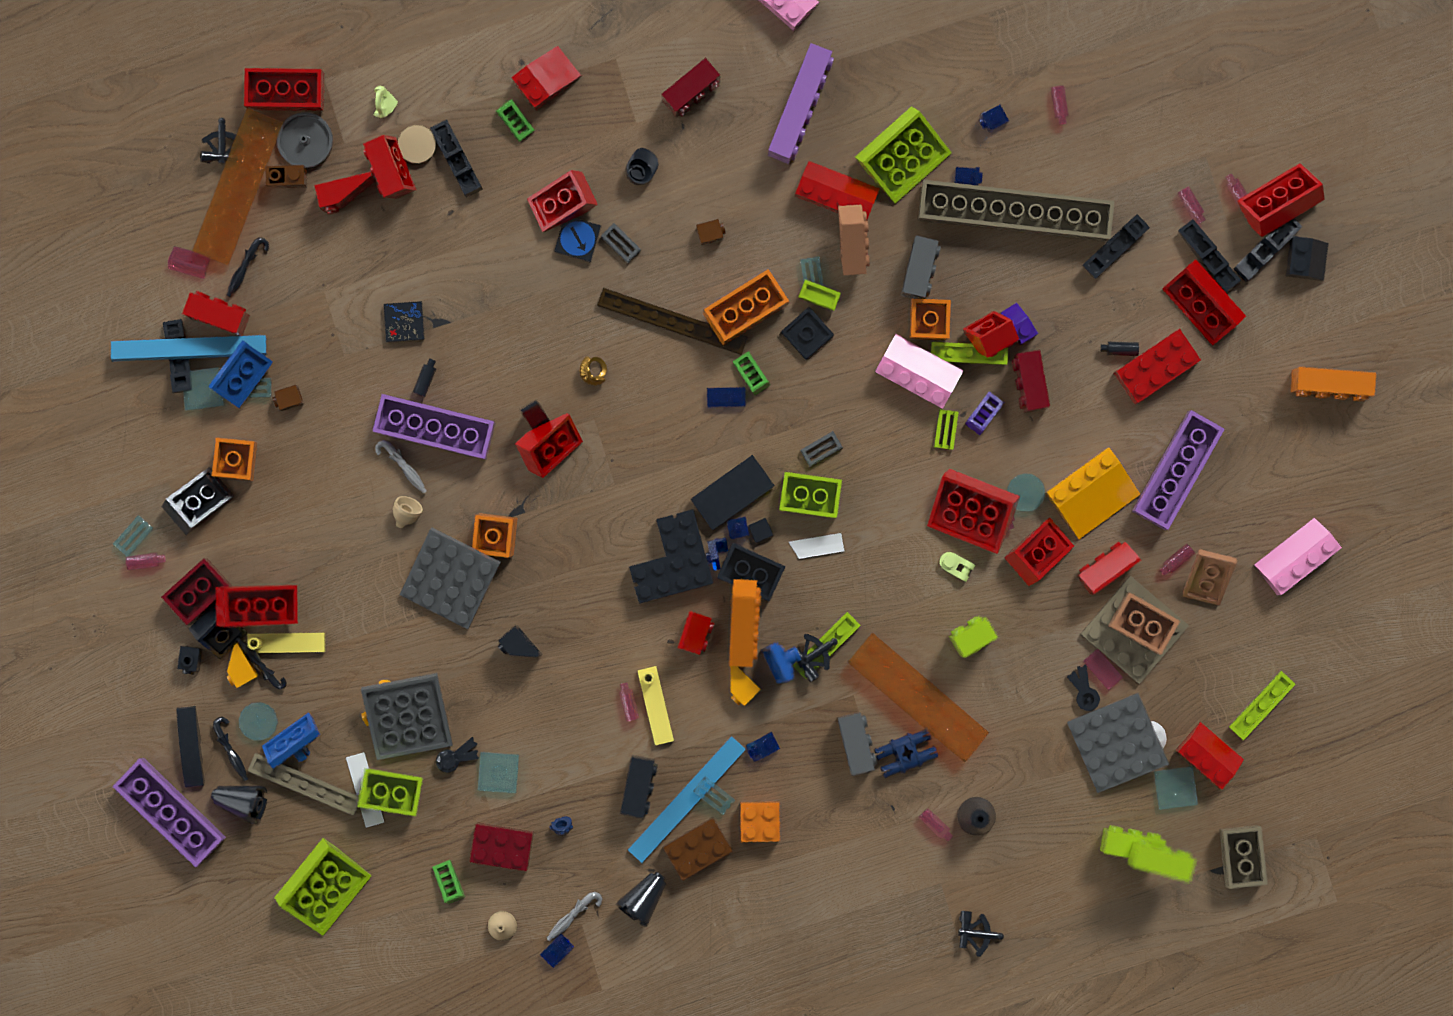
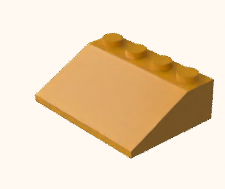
M1109 447L1045 492L1078 540L1141 495Z

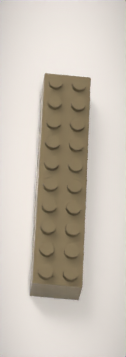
M923 180L918 221L1107 242L1111 239L1115 201Z

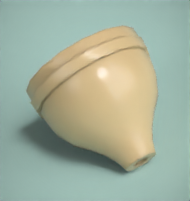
M398 497L392 508L396 519V526L403 528L417 521L423 510L421 504L411 497Z
M507 911L494 913L488 921L489 933L497 940L504 941L510 939L517 930L516 919Z

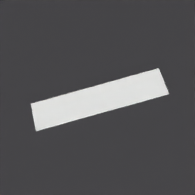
M364 752L346 757L356 795L358 796L363 769H369ZM360 807L366 828L384 823L381 810Z

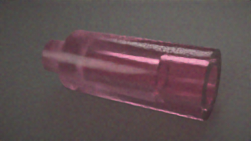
M1064 85L1051 87L1055 118H1058L1059 125L1067 124L1066 117L1069 114Z
M1231 173L1225 177L1228 181L1226 186L1238 204L1237 200L1247 195V192L1239 178L1235 179Z
M1188 186L1177 193L1192 219L1196 218L1199 224L1206 220L1203 216L1205 211L1191 188Z
M1186 543L1163 562L1164 566L1160 569V572L1164 576L1168 572L1173 573L1195 555V552Z
M157 552L126 557L127 570L157 567L159 563L166 562L165 555H158Z
M627 682L620 684L621 691H619L626 722L639 719L632 688L629 689Z
M926 808L918 817L940 839L944 837L949 841L953 837L949 832L950 828L929 808Z

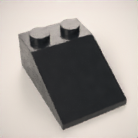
M208 467L166 498L161 507L187 536L232 499L234 495L218 477L212 476V469Z

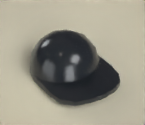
M646 148L637 149L627 162L625 168L626 178L635 185L648 183L659 165L656 155Z

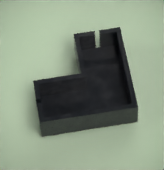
M694 510L677 513V518L670 515L656 519L666 557L629 566L633 583L638 584L634 588L639 604L713 584Z

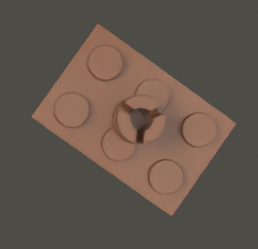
M1199 549L1185 584L1183 597L1220 606L1236 566L1237 558Z

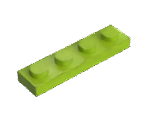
M931 342V353L947 362L1007 365L1008 348H1004L997 355L987 358L978 353L973 344Z
M846 612L819 640L823 644L832 638L838 640V644L828 650L830 656L861 625ZM814 644L808 650L807 654L817 649L818 646ZM823 654L812 660V662L823 663ZM796 662V663L793 665V667H794L805 679H807V678L804 676V675H805V673H804L805 671H804L803 667L800 668V666H799L798 663Z
M1280 671L1231 723L1229 728L1239 738L1244 740L1296 684Z

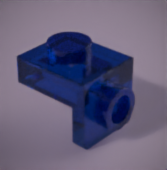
M716 538L712 541H707L709 552L706 553L708 564L712 563L713 571L721 569L718 553L728 551L726 538Z
M772 732L746 744L748 754L754 762L780 749Z
M559 934L540 955L554 968L574 946L566 937Z

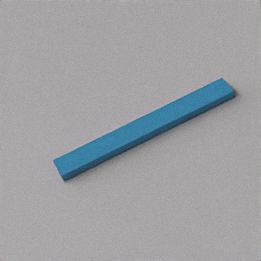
M266 335L111 341V361L230 357L242 340L263 355H267Z
M731 736L632 844L628 851L642 863L746 749Z

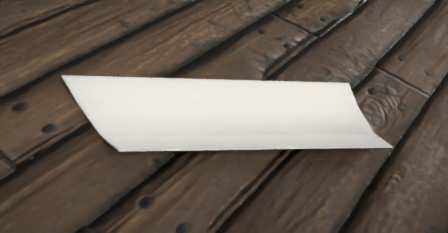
M841 533L789 542L799 559L844 551Z

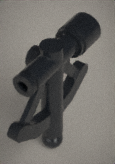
M221 117L218 119V131L210 133L201 140L202 143H207L210 146L212 152L201 151L200 162L211 164L213 161H218L220 164H225L226 161H238L237 154L229 153L238 144H244V140L235 133L227 132L226 120ZM213 138H218V150L210 141ZM226 138H230L235 143L226 150Z
M804 634V639H806L804 652L802 653L799 647L796 648L801 657V661L797 663L800 668L803 667L805 671L804 676L810 683L820 677L815 668H813L814 666H821L825 670H829L830 656L828 650L838 644L836 638H832L823 644L818 638ZM809 643H815L818 648L807 654ZM823 654L824 663L812 662V660Z
M961 911L959 916L961 928L958 929V936H960L959 948H967V942L969 941L977 951L976 956L980 957L988 948L990 939L1003 940L1004 935L1002 933L991 932L990 924L984 914H980L979 920L971 924L972 912ZM980 923L984 926V931L972 930ZM971 937L984 939L980 948Z

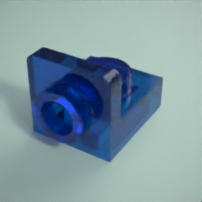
M1001 104L986 112H982L980 114L981 119H979L984 130L987 129L988 132L1009 122Z
M956 167L954 183L978 186V184H982L983 172H979L980 167Z
M746 516L727 521L730 539L749 536Z

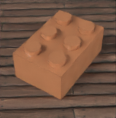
M862 205L838 206L843 276L866 274V266H870L866 212H862Z
M1127 592L1108 626L1156 654L1161 655L1180 621L1132 593Z

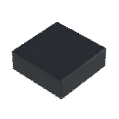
M766 518L748 525L756 543L773 536Z

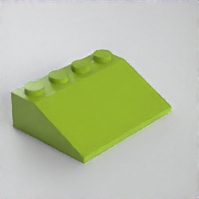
M911 106L857 154L855 158L886 195L896 203L952 152L922 113Z
M322 838L274 898L281 908L323 936L371 878V874L339 848Z

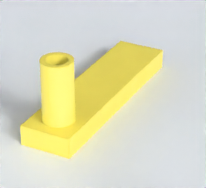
M325 633L247 634V643L249 648L254 649L257 653L325 652Z
M657 667L637 670L655 745L674 741Z

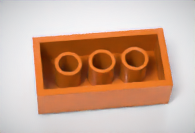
M769 269L706 307L703 310V315L724 346L788 306L789 300Z
M1298 367L1292 370L1291 393H1296L1297 397H1307L1314 394L1315 398L1321 399L1334 396L1335 400H1346L1353 397V401L1364 402L1369 400L1370 397L1375 396L1376 373Z
M734 579L729 666L753 667V660H757L760 588H757V581Z

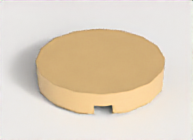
M414 125L406 128L398 139V145L403 158L413 164L427 162L436 151L434 135L423 126Z

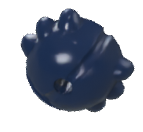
M567 816L556 818L554 822H551L552 825L549 826L559 836L567 835L573 829L572 820Z

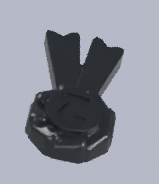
M1083 665V667L1077 666L1080 679L1075 671H1072L1071 675H1067L1068 680L1079 691L1076 702L1080 709L1085 711L1094 710L1099 705L1100 696L1097 690L1089 687L1087 665Z
M474 738L468 739L455 752L449 749L439 752L435 760L437 768L442 772L451 773L457 769L459 762L479 759L477 756L478 750L467 752L477 746Z

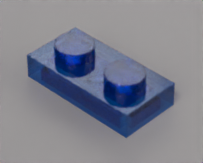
M745 387L707 388V408L746 407Z

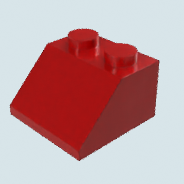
M996 311L963 328L964 333L978 353L987 358L997 355L1002 349L1009 348L1014 342L1020 340L1013 321Z
M690 611L678 648L699 655L701 651L705 652L708 641L705 640L707 633L711 634L714 623L711 622L712 618Z

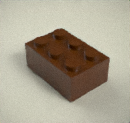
M714 817L709 818L663 846L682 881L732 852L731 846Z

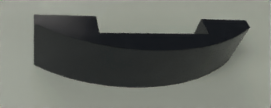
M1136 214L1082 266L1096 279L1150 227Z
M182 319L163 322L165 339L186 338ZM169 359L172 393L191 391L190 360Z

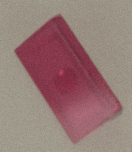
M174 246L168 259V269L204 279L211 256Z

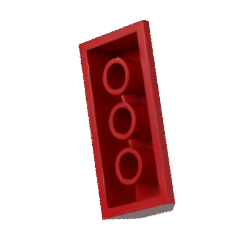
M808 161L795 197L838 214V206L862 205V212H866L868 220L880 188Z
M1299 163L1238 199L1237 202L1250 227L1263 237L1324 201L1323 184Z
M1196 259L1162 288L1212 346L1246 317L1243 311Z

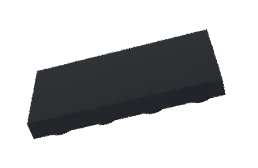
M751 455L690 500L710 528L714 530L775 485L756 458Z

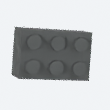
M915 236L901 296L912 299H924L930 295L932 284L929 283V279L934 277L936 265H933V262L939 257L941 248L937 246V240Z
M857 712L837 717L850 773L856 775L875 770L874 765H877L875 753H871L869 748L873 746L870 735L865 732V728L868 727L866 716Z

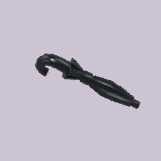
M259 237L255 239L249 250L245 249L244 260L230 281L226 294L228 297H231L232 293L242 283L247 267L250 264L249 262L258 256L255 253L259 245L263 244L264 250H269V242L265 238Z
M240 636L236 638L246 657L262 672L264 681L268 680L278 690L284 689L287 686L286 679L284 677L281 678L280 683L273 675L275 671L266 667L257 652L249 648L248 643L242 640Z
M223 716L218 717L213 721V729L218 737L216 741L224 746L223 748L227 751L230 764L239 776L246 781L248 777L244 764L239 755L232 749L231 744H229L228 733L224 734L220 727L221 722L226 725L229 723V720Z

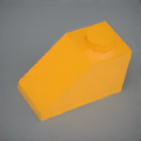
M235 644L227 670L229 674L227 679L232 686L235 685L238 688L259 674L252 662L243 653L239 644Z
M731 666V693L733 694L731 698L738 705L742 703L745 706L761 689L738 666Z

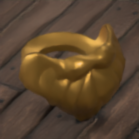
M586 356L580 365V377L588 385L596 386L603 384L606 381L603 377L607 372L605 361L599 357L590 358ZM593 361L601 365V373L595 377L591 375L589 365Z

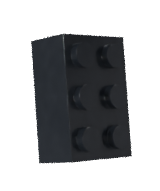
M733 543L717 578L732 585L734 579L757 581V588H760V597L770 602L786 566Z
M632 755L620 814L643 818L644 814L648 815L651 802H648L647 798L648 795L652 796L654 788L651 778L656 776L658 764H655V759Z

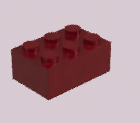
M705 57L661 94L662 101L676 118L679 115L683 117L690 111L691 105L694 103L696 105L705 99L704 95L708 91L712 93L720 86V74Z
M1035 350L1016 354L1011 362L1013 372L1016 371L1018 377L1015 379L1016 390H1020L1021 397L1018 398L1020 409H1023L1024 413L1048 409L1050 401L1041 351Z
M203 558L163 594L161 598L186 625H192L216 602V587H230L232 585L208 558Z
M477 822L475 824L469 862L527 871L534 831Z

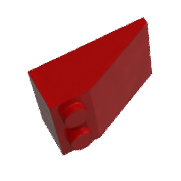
M556 46L526 65L511 78L537 111L581 77V75L562 50Z
M570 170L527 198L542 232L577 218L598 205L583 172Z
M371 172L314 185L320 209L328 214L339 212V209L344 208L375 182V177Z
M566 413L528 431L515 445L528 471L544 478L577 448L583 440L570 414Z
M1049 517L1017 544L1004 558L1024 582L1030 586L1051 570L1074 545Z

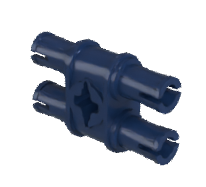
M927 728L914 734L906 733L905 736L895 740L891 739L889 744L874 749L875 754L883 752L876 755L877 760L892 754L896 757V762L881 767V772L889 770L883 773L885 779L899 772L905 774L908 770L916 767L920 768L923 763L938 758V753L929 755L937 751L934 746L921 752L916 750V745L931 740V735L922 737L930 733ZM904 749L910 751V754L907 755L908 758L902 756V753L905 752Z

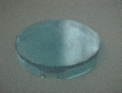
M1024 473L1017 475L1010 481L1007 487L1008 492L1020 496L1016 508L1019 511L1028 512L1035 510L1045 498V488L1042 481L1032 474Z
M262 702L246 706L239 717V727L242 733L247 738L255 741L270 737L276 731L278 724L275 710Z

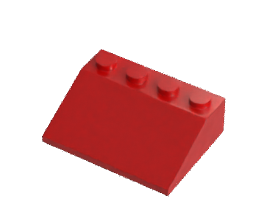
M949 469L942 475L927 526L998 554L1015 514L1020 496Z

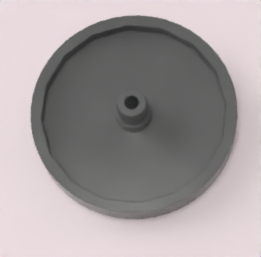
M307 112L297 113L287 118L279 128L277 146L280 154L291 165H304L308 169L322 164L328 158L333 147V135L330 127L321 117Z

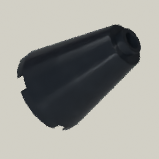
M218 786L212 791L211 799L216 806L251 824H257L256 820H261L265 812L267 799L264 798V793H267V789L262 786Z
M972 797L961 804L957 818L960 827L966 833L983 835L993 827L996 813L993 805L988 800L981 797ZM981 815L982 819L977 822V817Z
M658 872L655 874L650 873L620 898L616 905L632 920L639 919L641 921L639 924L647 927L666 886L665 878Z

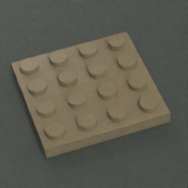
M1129 576L1081 632V635L1140 684L1189 625L1132 576ZM1127 592L1132 593L1180 621L1161 655L1156 654L1108 626Z

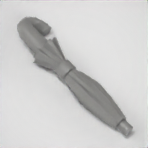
M386 440L378 442L375 446L377 455L381 454V448L385 447L390 453L388 458L396 461L402 468L406 478L424 494L427 490L424 488L422 480L417 472L402 459L400 449L396 450Z
M591 892L582 900L578 899L575 908L556 923L549 933L547 940L551 941L565 931L579 912L588 909L587 905L593 899H597L596 905L599 907L602 903V896L597 892Z

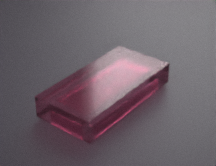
M1098 649L1083 660L1085 665H1087L1107 690L1111 689L1123 678Z

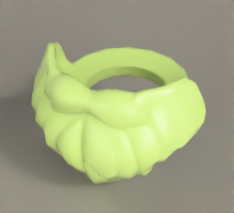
M378 86L374 89L376 92V111L373 115L384 118L393 112L398 101L385 87Z

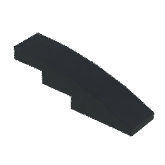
M446 119L430 127L465 197L467 198L483 190L448 120Z
M1293 218L1271 231L1233 270L1245 282H1248L1302 226Z
M1194 219L1178 230L1189 248L1226 294L1241 283V279L1217 250V246Z
M196 706L176 708L184 786H204L203 758L200 745L201 736Z

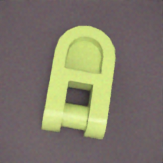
M952 552L944 553L939 560L942 569L965 582L969 578L968 574L976 566ZM959 563L964 566L961 572L956 570Z

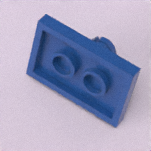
M242 340L208 387L240 408L273 361Z
M777 643L761 649L777 684L793 678L792 674L794 671L791 664L801 661L800 654L795 647L784 651L781 645L778 646Z
M309 712L262 745L268 764L272 768L283 764L291 755H294L299 762L304 761L310 755V750L305 745L315 741L320 733Z

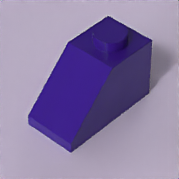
M1017 303L1000 312V314L1013 321L1020 339L1017 341L1019 345L1038 334L1029 317Z

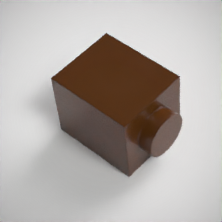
M719 219L696 225L701 245L723 240V234H726L724 224L719 223Z
M298 385L274 391L275 396L272 397L275 407H279L281 411L304 404Z

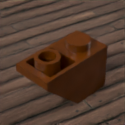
M304 165L265 166L266 186L284 188L307 187V168Z

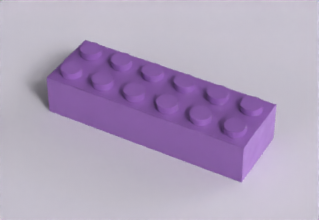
M812 43L810 44L769 147L768 156L788 164L791 160H795L799 148L796 145L798 142L802 143L806 131L804 125H809L813 113L811 108L812 106L816 107L820 93L817 92L819 89H823L827 78L825 72H830L834 60L831 57L832 51Z
M382 394L373 432L487 460L496 423Z
M1192 410L1188 411L1132 512L1158 527L1168 530L1221 437L1224 428Z
M140 758L112 786L195 867L199 866L226 838L145 758Z

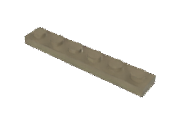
M258 753L254 754L248 768L249 772L353 816L358 809V795L284 764L272 768L265 756Z

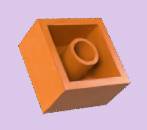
M912 299L910 339L949 340L951 300Z
M216 438L212 476L253 481L257 443L254 441Z
M482 513L475 515L472 548L491 556L508 558L514 556L518 518Z
M779 801L741 802V842H780Z

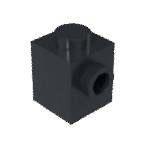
M180 646L177 669H181L183 674L194 675V671H200L203 648Z

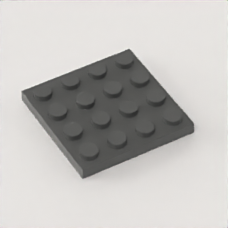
M431 528L400 595L469 629L499 567L500 561Z
M437 673L361 687L377 760L453 746Z
M1139 692L1067 722L1097 793L1169 765V761Z

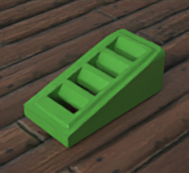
M512 99L496 110V113L519 142L535 131ZM512 107V111L506 115L503 114V112ZM516 113L518 116L509 122L508 118ZM521 119L522 123L514 128L512 125ZM526 125L527 129L518 134L517 131Z
M749 351L733 361L754 395L770 386L769 381ZM747 360L751 361L744 367H740V365L746 362ZM753 366L755 367L753 370H751V371L748 372L747 374L744 373L745 371H747V370L750 369L751 367H753ZM759 373V375H758L757 377H755L754 379H752L751 381H749V378H750V377H752V376H754L755 374ZM763 379V381L753 387L754 384Z
M451 860L432 867L446 904L465 898ZM449 868L448 872L440 875L439 871ZM450 875L452 876L451 879L443 882V878H446ZM452 883L455 884V886L450 887L448 889L445 888V886L450 885ZM457 890V894H454L452 896L448 895V893Z

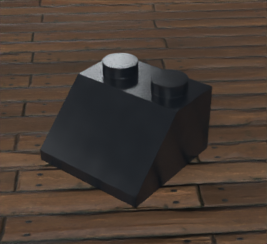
M1293 236L1289 243L1285 276L1324 281L1329 243L1314 238Z
M216 602L188 628L195 639L219 659L238 643L236 638L240 636L242 639L248 633L242 626H216Z
M515 625L498 640L500 643L498 647L505 655L508 653L513 656L540 657L542 655L540 650L518 625Z

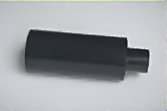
M1108 341L1107 344H1100V352H1107V355L1138 356L1139 342Z
M429 358L427 365L423 364L413 393L426 397L436 372V368H434L435 360Z

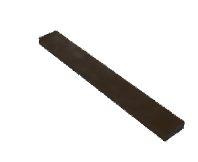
M606 288L602 289L597 304L598 307L741 356L748 337L740 335L723 346L709 323Z

